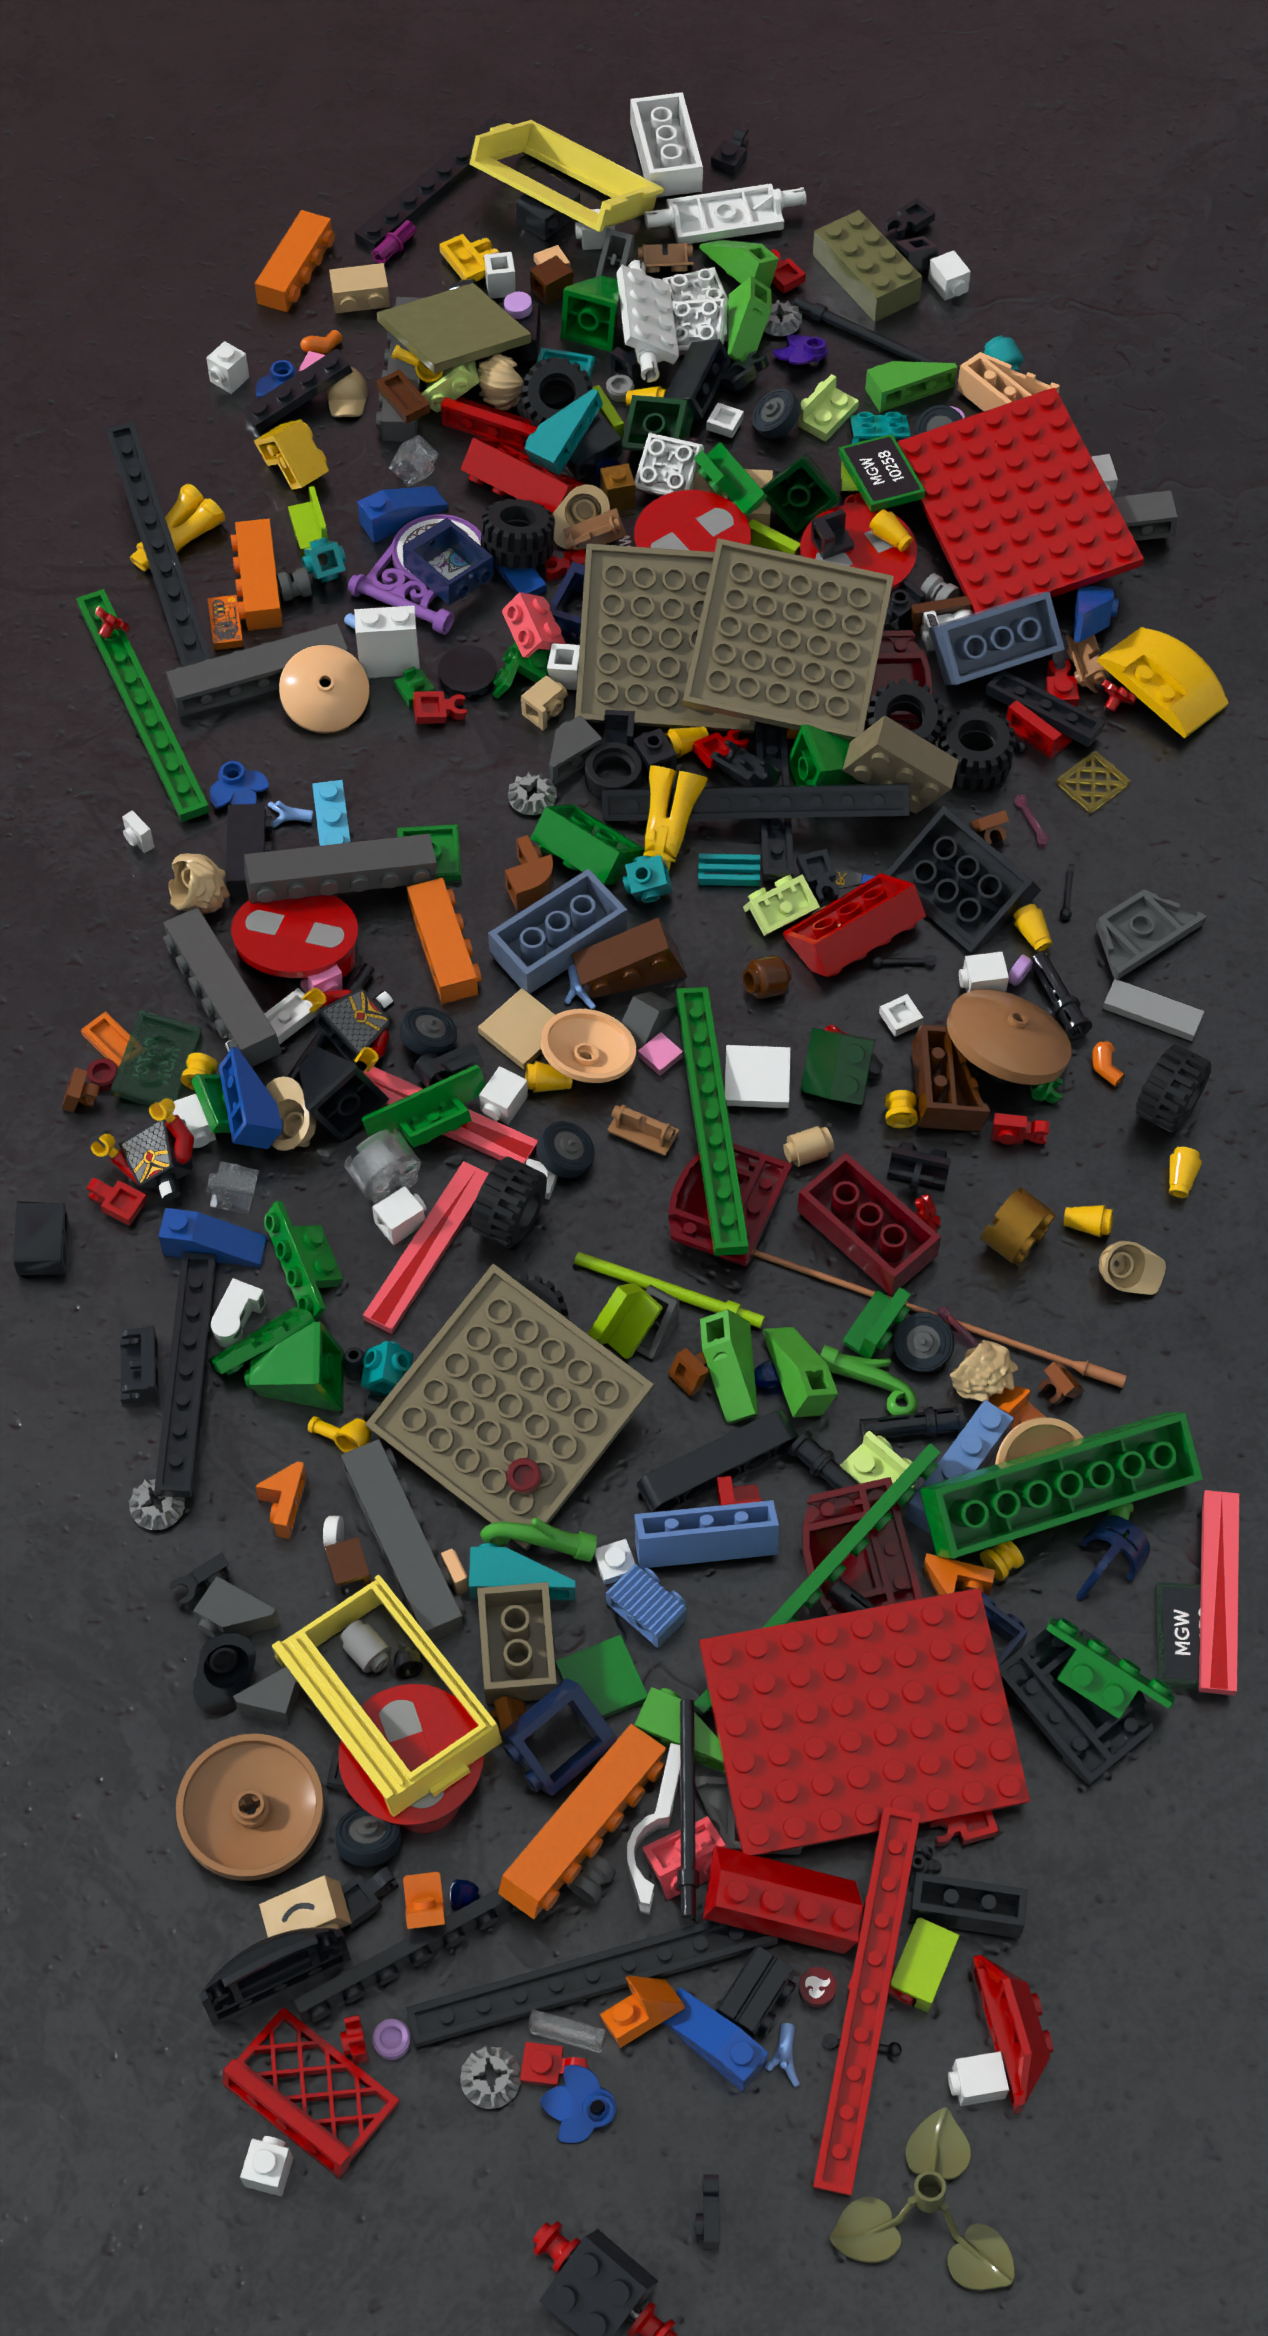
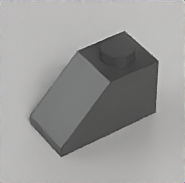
M581 715L571 721L564 722L556 729L549 762L550 778L553 785L584 768L590 751L602 744V738Z
M217 1576L193 1610L198 1624L197 1627L210 1637L221 1635L222 1632L238 1633L245 1636L276 1628L280 1622L277 1610L274 1607Z

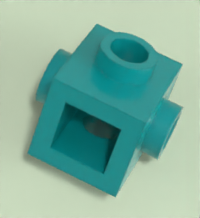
M324 537L311 541V547L303 549L305 556L302 557V563L306 567L307 573H311L312 578H321L322 582L338 578L337 573L346 570L344 566L346 562L344 550L335 541H327V538ZM319 554L326 556V562L320 565L317 557Z
M661 855L654 857L640 856L635 858L633 863L625 865L627 875L623 876L625 890L627 894H632L637 902L651 903L659 900L662 895L673 893L668 866Z
M384 1341L377 1346L366 1349L363 1359L364 1367L361 1387L382 1397H387L412 1366L414 1354L401 1348L399 1343L393 1341Z

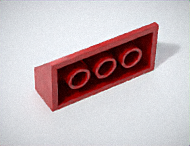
M473 437L460 469L470 474L469 480L480 485L487 483L493 486V492L501 496L508 497L509 494L517 499L530 500L536 504H541L545 506V509H549L552 515L569 492L577 486L584 485V483L562 472L560 475H557L531 462L528 455L498 440Z
M880 873L784 931L783 935L812 972L825 977H831L839 974L842 968L849 963L865 958L867 952L877 946L889 943L892 937L898 933L914 928L916 922L926 917L915 884Z
M717 1845L714 1846L703 1919L845 1954L859 1942L863 1904L856 1881L756 1855L750 1856L743 1852Z

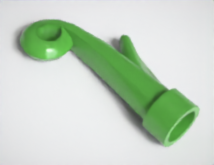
M824 1345L820 1357L827 1363L830 1373L892 1392L886 1403L887 1409L892 1415L913 1414L916 1412L918 1401L913 1389L901 1379L879 1369L880 1367L891 1365L892 1361L890 1358L868 1359L840 1353L839 1349ZM903 1398L907 1406L900 1407L896 1404V1401Z
M537 1517L532 1519V1524L507 1521L494 1522L486 1525L480 1533L484 1543H493L501 1547L506 1545L511 1539L573 1555L574 1559L591 1562L597 1545V1536L582 1531H579L578 1534L563 1531L543 1522Z

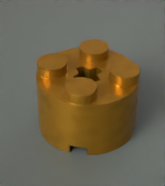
M1020 1186L994 1215L995 1219L992 1222L994 1225L992 1227L987 1225L980 1239L1008 1261L1020 1266L1029 1255L1035 1242L1039 1243L1050 1229L1049 1225L1055 1219L1056 1214Z

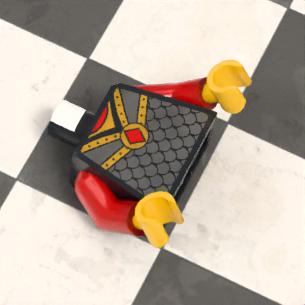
M312 988L302 997L303 1001L308 1000L312 1003L313 1006L309 1008L311 1013L322 1008L318 1011L314 1023L341 1054L355 1065L359 1061L364 1062L367 1065L365 1071L370 1072L375 1063L384 1056L390 1035L387 1028L391 1021L385 1012L394 1006L391 996L385 991H381L374 998H371L364 989H358L354 992L349 989L322 992L318 988Z
M165 1098L161 1102H155L149 1107V1113L156 1121L118 1143L120 1149L117 1150L115 1148L116 1142L112 1135L103 1134L99 1137V1140L105 1144V1147L95 1141L91 1144V1151L99 1157L108 1154L111 1157L110 1161L138 1186L160 1190L163 1200H172L181 1195L177 1180L192 1171L194 1136L186 1126L185 1120L181 1119L179 1115L173 1114L175 1110L174 1102L169 1098Z

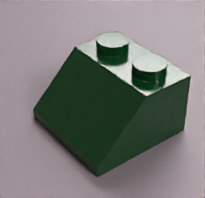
M632 395L621 448L623 450L644 451L649 433L688 441L694 416L688 401Z
M812 1027L800 1091L828 1099L862 1105L865 1099L876 1039Z

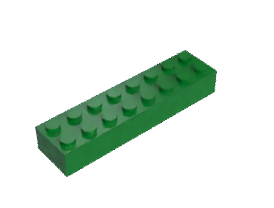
M1165 1412L919 1488L936 1555L938 1557L954 1559L1203 1480L1186 1413Z

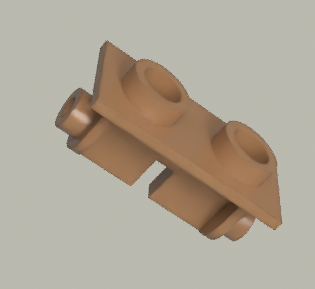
M687 242L667 244L668 255H663L662 244H643V247L637 248L638 259H643L646 273L660 272V267L671 266V272L688 271L687 265H694V262H688V257L693 256L692 245H687Z
M617 508L563 529L566 537L564 539L567 549L571 551L586 549L587 544L605 545L627 536Z
M1067 634L1065 636L1069 646L1067 654L1075 664L1077 671L1074 672L1076 680L1082 687L1086 686L1094 693H1098L1096 684H1102L1106 680L1108 672L1097 662L1101 655H1096L1100 652L1095 635L1081 642H1074V639Z
M624 1104L621 1107L618 1105L614 1107L611 1117L614 1119L607 1129V1132L663 1156L667 1155L680 1131L669 1123L665 1124L627 1108Z

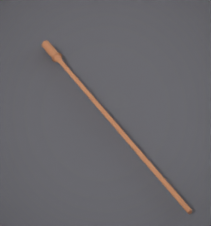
M756 1250L753 1255L870 1297L876 1292ZM910 1303L906 1305L911 1308L910 1311L916 1313L930 1312L940 1316L947 1324L1070 1366L1081 1373L1082 1376L1085 1375L1122 1389L1124 1387L1126 1375L1089 1363L1088 1360L1087 1362L1073 1361Z

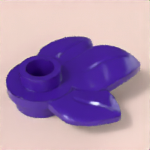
M790 334L787 335L789 346L773 349L772 351L780 360H789L790 364L803 365L821 361L827 357L829 349L826 346V341L822 338Z

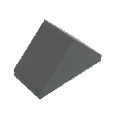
M607 228L596 277L602 275L617 279V271L621 265L628 267L634 261V235Z
M652 991L633 996L621 1022L631 1032L636 1043L637 1052L660 1032L677 1010L675 1004Z
M649 1285L646 1292L662 1306V1311L636 1351L653 1360L679 1322L680 1300Z
M284 1667L233 1697L240 1714L289 1726L301 1686L288 1668Z

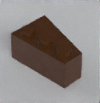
M659 917L572 954L581 985L591 999L687 977L678 947Z
M921 1024L911 1044L914 1087L917 1099V1126L922 1128L980 1132L990 1114V1109L987 1103L984 1104L977 1090L979 1085L976 1078H972L966 1066V1057L952 1042L947 1026Z

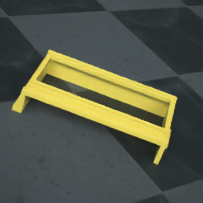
M533 120L514 125L506 123L490 128V131L487 133L476 135L469 163L598 232H602L607 226L611 227L642 216L645 211H653L657 195L662 194L664 191L663 187ZM524 152L611 197V199L602 201L600 213L598 214L497 160Z
M380 1575L375 1577V1581L284 1641H277L272 1645L275 1653L274 1657L282 1669L284 1667L288 1668L383 1795L388 1810L393 1817L428 1793L435 1797L470 1773V1769L467 1766L502 1743L495 1720ZM381 1604L386 1607L478 1725V1727L412 1772L406 1767L316 1648Z

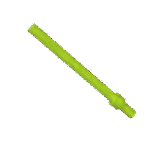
M578 1252L575 1257L574 1264L628 1283L635 1282L645 1289L652 1285L682 1302L714 1313L729 1309L749 1321L751 1326L760 1329L764 1324L765 1316L743 1309L739 1303L730 1300L723 1302L582 1252Z

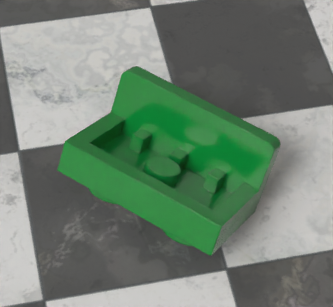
M899 1287L891 1299L880 1291H876L844 1337L843 1344L868 1359H872L878 1349L884 1351L893 1337V1333L890 1332L895 1323L900 1325L910 1312L911 1308L906 1305L911 1294Z

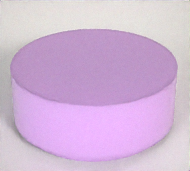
M525 292L510 293L504 299L505 311L514 319L527 317L532 312L531 297Z
M1022 954L1010 970L1008 982L1013 986H1018L1029 972L1033 960Z
M386 2019L380 2022L374 2029L372 2042L375 2051L380 2057L387 2060H396L403 2057L409 2050L411 2036L408 2027L402 2021Z

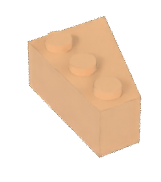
M979 352L960 365L957 390L981 410L987 411L1054 387L1059 394L1060 385L1053 382L1050 385L1036 380V375L1028 372L1024 375L1012 370V365Z

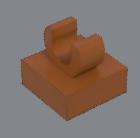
M1006 810L969 822V826L975 833L982 831L981 838L988 844H992L990 839L991 831L997 834L999 841L1007 838L1005 829L1000 825L1009 822Z
M74 1068L61 1109L74 1113L78 1101L83 1105L93 1107L98 1095L99 1086L92 1083H84L87 1071Z
M687 1348L681 1350L676 1354L668 1373L690 1397L700 1392L709 1372L705 1367L707 1363L703 1351L694 1356Z
M1054 1361L1044 1369L1050 1378L1042 1380L1038 1386L1044 1392L1049 1387L1055 1386L1056 1394L1049 1400L1054 1405L1060 1404L1065 1399V1396L1076 1399L1085 1391L1064 1365Z
M503 1696L494 1701L496 1710L491 1711L489 1714L495 1722L499 1721V1732L501 1733L527 1710L524 1701Z

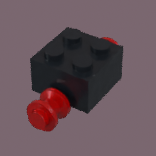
M556 2221L552 2226L546 2222L535 2234L532 2240L536 2244L533 2253L538 2257L545 2253L555 2260L553 2270L558 2274L539 2301L579 2336H620L629 2322H631L632 2326L627 2332L628 2336H678L673 2331L676 2322L673 2319L666 2322L661 2321L655 2315L657 2305L653 2302H650L644 2310L640 2308L659 2281L599 2229L586 2235L582 2241L578 2237L569 2241L561 2234L563 2224Z

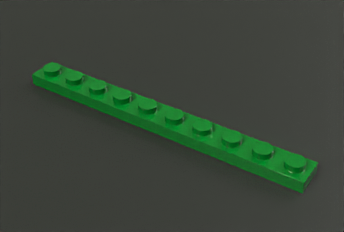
M102 589L76 598L81 614L181 823L209 813V805L125 632L120 629H114L109 639L98 633L104 622L96 615L95 610L97 607H101L107 613L117 617L105 590Z
M708 987L677 988L676 1001L714 1256L748 1254L749 1245Z
M929 1443L762 1628L798 1622L799 1619L795 1615L804 1606L810 1610L823 1595L819 1591L827 1580L833 1584L846 1570L842 1563L851 1554L857 1558L870 1542L866 1537L875 1528L880 1532L893 1518L889 1513L890 1510L897 1503L903 1507L915 1494L916 1490L912 1486L919 1478L922 1477L926 1481L936 1471L939 1464L935 1461L941 1453L937 1448ZM708 1688L694 1702V1710L702 1718L708 1711L713 1715Z

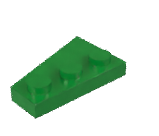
M292 1307L214 1355L208 1361L215 1372L220 1374L226 1372L227 1375H230L241 1369L245 1365V1361L254 1356L257 1357L316 1321L310 1311Z

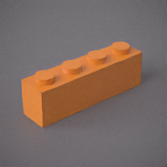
M304 210L299 212L255 282L257 304L288 312L292 304L298 301L300 291L305 284L309 283L313 270L321 264L323 254L334 242L335 233L332 231L331 218Z
M270 518L235 522L236 534L231 535L233 552H238V557H233L235 575H241V579H235L237 596L243 597V601L238 602L240 620L246 619L248 631L283 627Z
M443 878L407 886L408 904L441 1003L445 1004L478 995L477 982L482 981L478 963L472 964L470 957L473 956L471 942L469 938L464 939L461 933L465 931L461 914H455L453 907L456 906V900L452 888L446 889Z

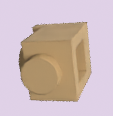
M547 675L521 695L522 715L544 731L547 728V721L562 711L564 698L568 696L566 688L560 682L553 681Z

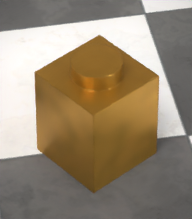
M629 464L601 468L600 489L608 497L610 510L617 508V511L635 508V482Z

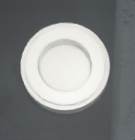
M328 1516L323 1527L324 1547L344 1541L345 1527L343 1517Z

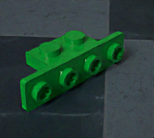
M718 443L707 455L701 450L694 457L701 466L698 472L709 483L711 488L719 496L725 493L745 516H749L753 511L757 510L767 498V494L722 443Z
M514 641L513 645L508 648L503 656L504 667L500 669L494 678L493 684L496 687L492 696L498 699L507 691L513 682L516 672H519L535 683L541 680L548 672L547 666L551 650L538 648L529 658L522 657Z
M474 1065L364 1116L362 1121L370 1143L376 1145L402 1133L414 1148L429 1143L432 1139L446 1132L457 1130L462 1125L472 1121L469 1110L464 1103L479 1097V1094L486 1086L481 1068L478 1065Z
M275 1201L264 1217L265 1229L269 1233L274 1245L276 1257L281 1262L287 1284L291 1287L297 1302V1308L310 1311L317 1322L326 1309L318 1288L338 1287L343 1281V1276L322 1226H292L283 1201Z
M1053 1617L1050 1618L1046 1630L1075 1648L1072 1656L1058 1675L1059 1681L1118 1719L1121 1718L1138 1690L1166 1708L1170 1709L1172 1707L1174 1695L1170 1693L1172 1689L1166 1683L1155 1677L1152 1680L1146 1678L1139 1673L1141 1669L1127 1658L1123 1657L1121 1660L1115 1658L1108 1653L1110 1651L1109 1647L1098 1639L1091 1638L1089 1641L1077 1633L1079 1631L1078 1627L1067 1619L1060 1618L1058 1621Z

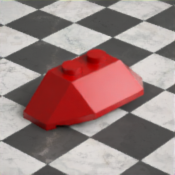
M977 1955L973 1957L971 1969L995 2051H1001L1012 2110L1014 2114L1022 2112L1050 2059L1049 2054L1054 2052L1052 2039L1048 2030L1042 2031L1038 2016H1042L1040 1999L1037 1993L1031 1994L1028 1982L986 1957Z

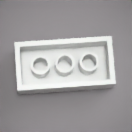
M683 92L630 99V125L644 178L664 188L663 193L657 195V197L702 192L703 165Z

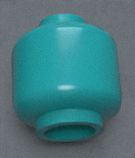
M1000 335L986 343L984 354L1012 365V370L1020 372L1019 368L1023 363L1024 357L1012 338Z

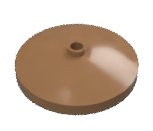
M974 990L967 992L956 999L947 1017L948 1034L956 1048L980 1069L1006 1081L1026 1085L1049 1083L1063 1074L1072 1054L1071 1043L1061 1025L1036 1004L1014 994L998 990Z
M265 1734L233 1736L205 1750L185 1773L176 1799L178 1829L191 1855L209 1871L225 1878L240 1881L269 1878L297 1863L314 1843L320 1831L324 1815V1795L321 1782L310 1760L289 1742ZM250 1809H256V1813L249 1815L247 1812Z

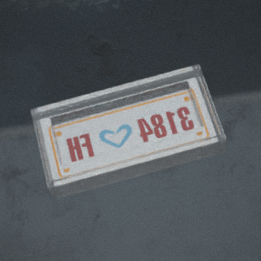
M532 2009L529 2019L531 2034L598 2053L603 2051L606 2040L604 2029Z

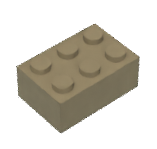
M883 716L850 741L843 771L864 784L909 783L910 811L917 814L952 789L959 760L887 716Z
M548 1582L477 1588L486 1704H494L495 1700L503 1696L522 1701L541 1700L557 1686Z

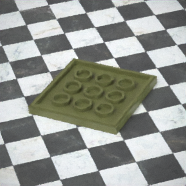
M474 283L377 312V321L433 373L531 343V333Z

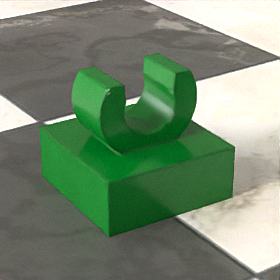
M415 666L404 670V676L394 680L396 690L409 708L413 706L412 698L414 692L435 691V688L421 668L416 670Z

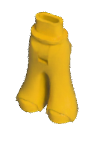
M185 484L180 488L174 506L165 516L176 553L193 539L225 521V514L217 503L212 499L206 498L204 500L203 495L192 484ZM142 542L136 545L137 551L129 558L133 564L146 572L150 567Z
M651 765L649 770L650 809L643 856L654 857L661 855L667 863L669 871L671 862L676 861L674 858H676L681 848L693 806L706 786L708 778L679 771L673 806L668 818V804L677 771Z

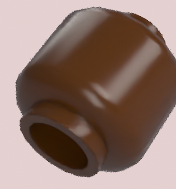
M776 955L751 960L743 972L745 989L758 999L784 994L792 979L789 965Z

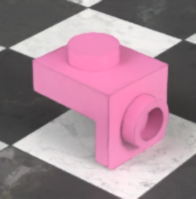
M335 965L322 973L308 976V980L304 979L301 981V988L305 993H308L312 988H318L322 992L343 990L342 971Z

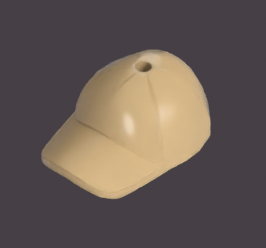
M351 367L353 371L351 374L329 387L326 391L328 405L333 417H360L364 412L368 397V386L363 375L353 367Z
M1118 1241L1109 1245L1099 1258V1271L1104 1280L1115 1289L1123 1292L1148 1295L1157 1293L1166 1270V1263L1161 1257L1142 1245L1131 1241Z

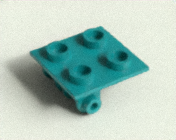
M860 412L857 415H850L854 438L852 439V444L892 434L896 441L911 437L907 417L899 412H887L885 415Z

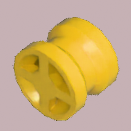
M191 1053L186 1061L188 1068L183 1071L180 1080L186 1087L194 1090L191 1080L195 1074H216L219 1066L218 1062L209 1055Z
M896 1090L885 1096V1107L888 1109L885 1118L888 1126L901 1129L911 1127L917 1123L918 1115L914 1109L917 1099L913 1092Z
M1012 1541L995 1545L992 1549L987 1548L980 1553V1559L984 1567L995 1570L994 1578L999 1581L1007 1578L1012 1568L1017 1569L1024 1564V1558L1020 1550Z

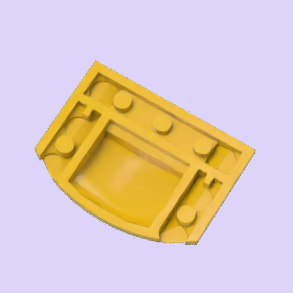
M1140 627L1097 659V662L1184 739L1229 704L1221 683L1204 659L1185 643L1163 632Z

